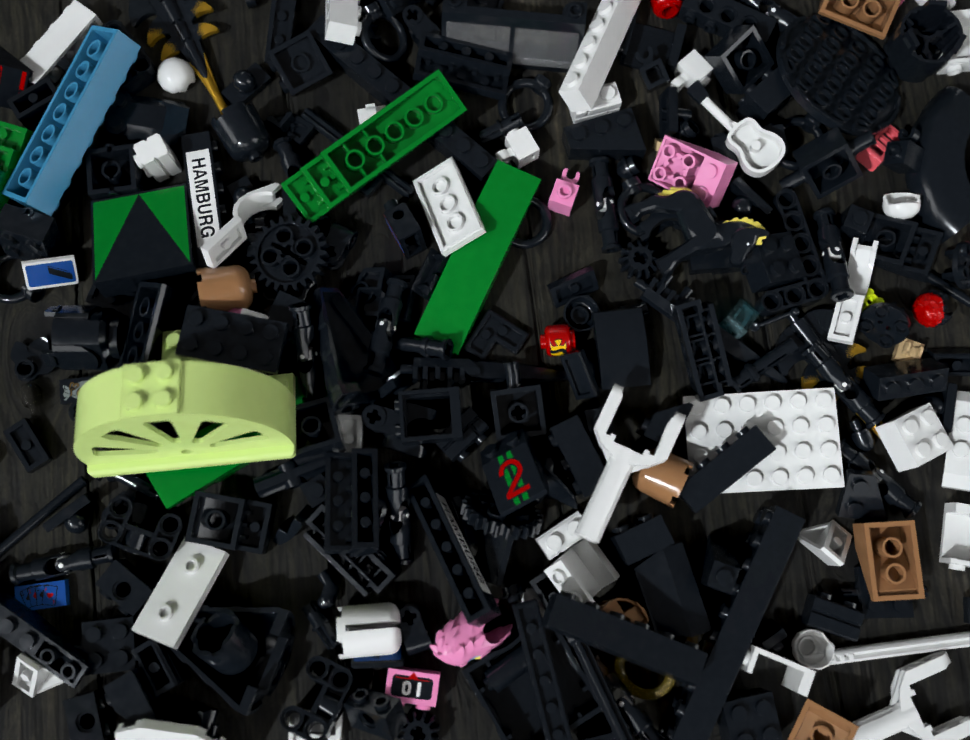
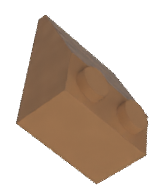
M915 520L852 524L855 549L871 601L925 599Z
M807 698L788 740H853L859 726Z

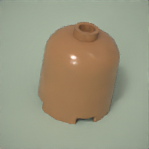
M240 265L196 269V274L202 276L201 282H197L201 307L206 306L210 309L226 312L234 308L248 309L253 302V294L258 293L256 279H251L249 272Z
M656 447L648 448L649 454L653 455ZM670 453L664 463L633 472L632 481L635 488L640 492L673 509L676 502L672 501L673 496L679 497L689 476L686 475L685 471L687 468L692 470L695 463Z

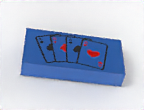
M69 579L14 587L15 598L31 610L70 605Z

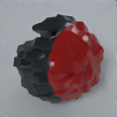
M937 290L921 293L911 307L914 318L918 323L927 328H937L939 325H944L951 320L953 312L945 313L947 305L944 301L949 300V296Z

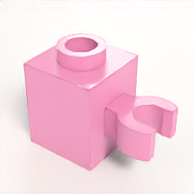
M565 168L561 179L557 178L549 198L548 209L570 216L579 189V185L576 184L579 181L580 173L577 172L575 178L569 179L566 176L568 169Z

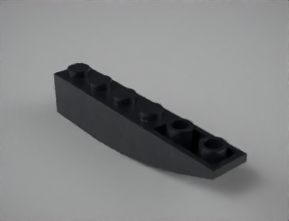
M0 585V636L73 689L77 688L91 665L49 622L36 611L31 610L18 601L15 595Z

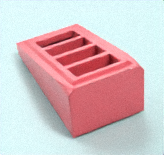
M890 124L874 136L877 144L859 152L855 159L869 171L873 172L883 162L887 143L891 142L883 134H886L893 141H900L898 138L899 131Z

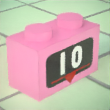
M405 666L389 667L385 694L400 698L403 707L405 703L415 704V708L419 710H430L431 707H436L441 671Z

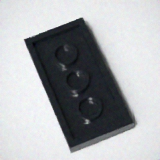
M188 304L175 354L181 357L228 364L278 375L289 324Z

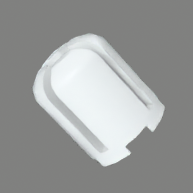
M386 602L337 607L339 612L342 611V616L336 617L337 641L341 643V648H343L344 654L339 655V659L392 655L399 650L402 643L401 628H398L400 627L399 623H401L399 609L395 604Z

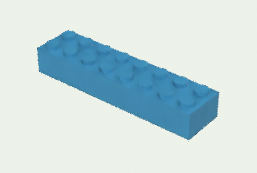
M91 25L1 194L26 207H31L33 210L52 216L53 212L59 207L64 191L70 186L75 170L80 167L84 153L93 143V137L98 127L104 122V116L109 106L114 103L118 89L125 82L127 72L137 60L141 46L119 29Z

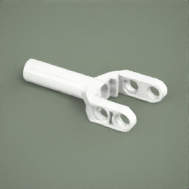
M616 383L593 429L607 463L575 530L579 537L595 544H599L630 474L664 463L668 459L686 419V415L676 411L673 418L667 423L653 455L649 454L650 451L646 449L640 454L614 442L616 435H608L606 432L623 397L622 391L624 387Z
M935 652L896 669L890 686L891 700L889 706L853 721L852 723L859 726L853 740H883L901 731L922 740H961L969 736L970 716H958L932 728L930 724L927 725V723L922 722L911 699L916 693L909 685L945 670L951 663L947 652Z

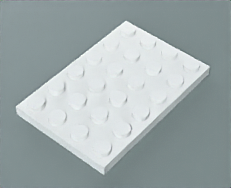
M834 387L730 393L699 402L695 396L682 397L683 404H693L684 423L687 460L695 463L692 470L688 468L690 476L699 471L696 466L707 457L710 461L718 455L716 450L725 442H728L730 445L738 439L735 434L745 426L751 429L756 425L776 448L775 451L721 494L845 487Z

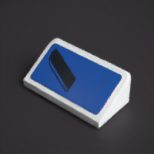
M74 255L21 261L28 290L79 283Z

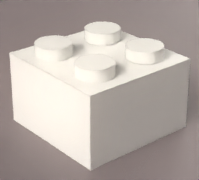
M930 402L910 409L875 427L898 472L919 467L954 448Z

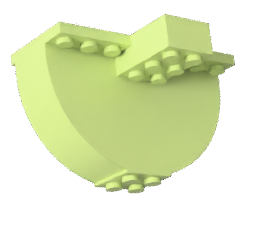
M181 330L163 332L161 361L123 365V367L109 370L91 378L78 392L73 450L77 458L87 465V473L94 478L289 459L296 456L295 375L293 373L265 375L238 366L178 356L175 352ZM148 422H172L179 438L167 435ZM201 422L224 423L204 437L194 438ZM114 430H118L148 440L112 435L107 433ZM252 431H256L263 434L258 436L223 441ZM98 447L123 448L131 450L98 451Z

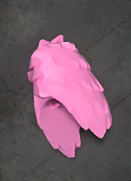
M494 598L495 601H496V603H497V605H498L499 599H498V598ZM461 611L453 620L448 621L442 630H438L435 643L430 644V648L433 654L444 663L464 667L471 660L482 659L491 652V649L502 645L503 641L511 634L513 625L500 626L484 634L483 628L485 624L481 627L468 624Z

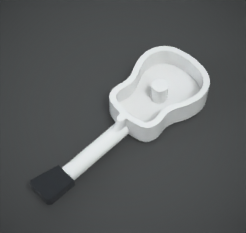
M696 80L687 89V94L696 103L702 104L729 131L725 144L729 150L735 153L742 170L746 174L759 178L776 168L786 151L785 143L781 137L763 129L755 119L750 117L738 123L732 121L709 98L708 92L699 80Z

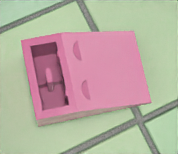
M665 135L648 180L668 190L671 187H687L700 197L706 208L708 206L715 208L719 207L738 162L712 150Z

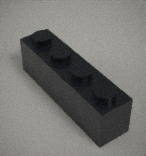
M756 425L751 429L745 426L735 434L738 438L731 445L725 442L716 450L718 455L710 461L707 457L696 466L699 471L692 476H688L679 496L694 514L776 450L774 445Z

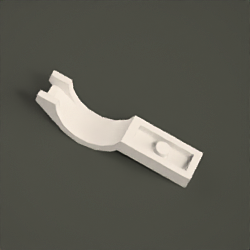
M275 182L248 192L238 199L233 206V218L200 247L207 266L216 268L247 239L244 224L252 215L265 210H278L283 205L282 198H276L275 195L281 189L280 184Z
M853 237L848 262L850 275L848 282L850 289L854 292V296L849 300L836 302L827 336L828 341L853 345L864 300L870 285L879 241L874 240L872 246L858 244L859 238Z

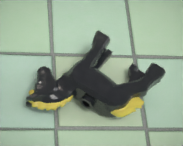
M671 187L670 190H662L658 195H651L646 200L623 207L633 224L638 222L642 216L652 213L646 220L639 223V226L635 227V231L643 244L650 240L652 232L661 223L666 221L679 222L686 242L672 252L655 260L657 268L666 279L674 272L679 263L687 261L694 256L720 251L731 246L730 262L733 266H740L756 245H762V240L769 238V232L765 230L766 228L761 226L758 221L754 222L753 219H748V217L742 219L736 217L730 221L726 220L721 224L716 223L715 219H717V216L712 207L708 206L706 208L700 197L687 187Z

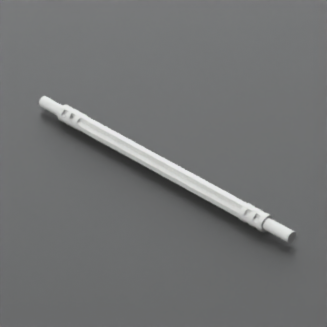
M970 631L835 648V658L830 665L970 647ZM824 653L802 656L806 664H815L824 658Z

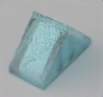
M740 299L718 325L735 338L740 339L748 332L759 313L744 300Z

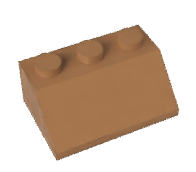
M821 0L818 14L884 40L901 0Z

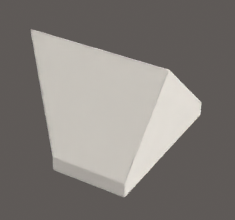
M831 520L827 523L801 529L797 540L825 564L841 567L845 563L852 535L836 521Z
M24 652L17 656L12 684L31 698L65 683Z

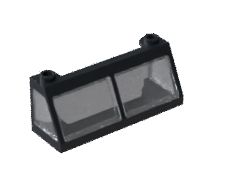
M443 0L442 36L512 52L511 68L567 73L584 38L588 2H569L564 6L561 15L467 6V0Z

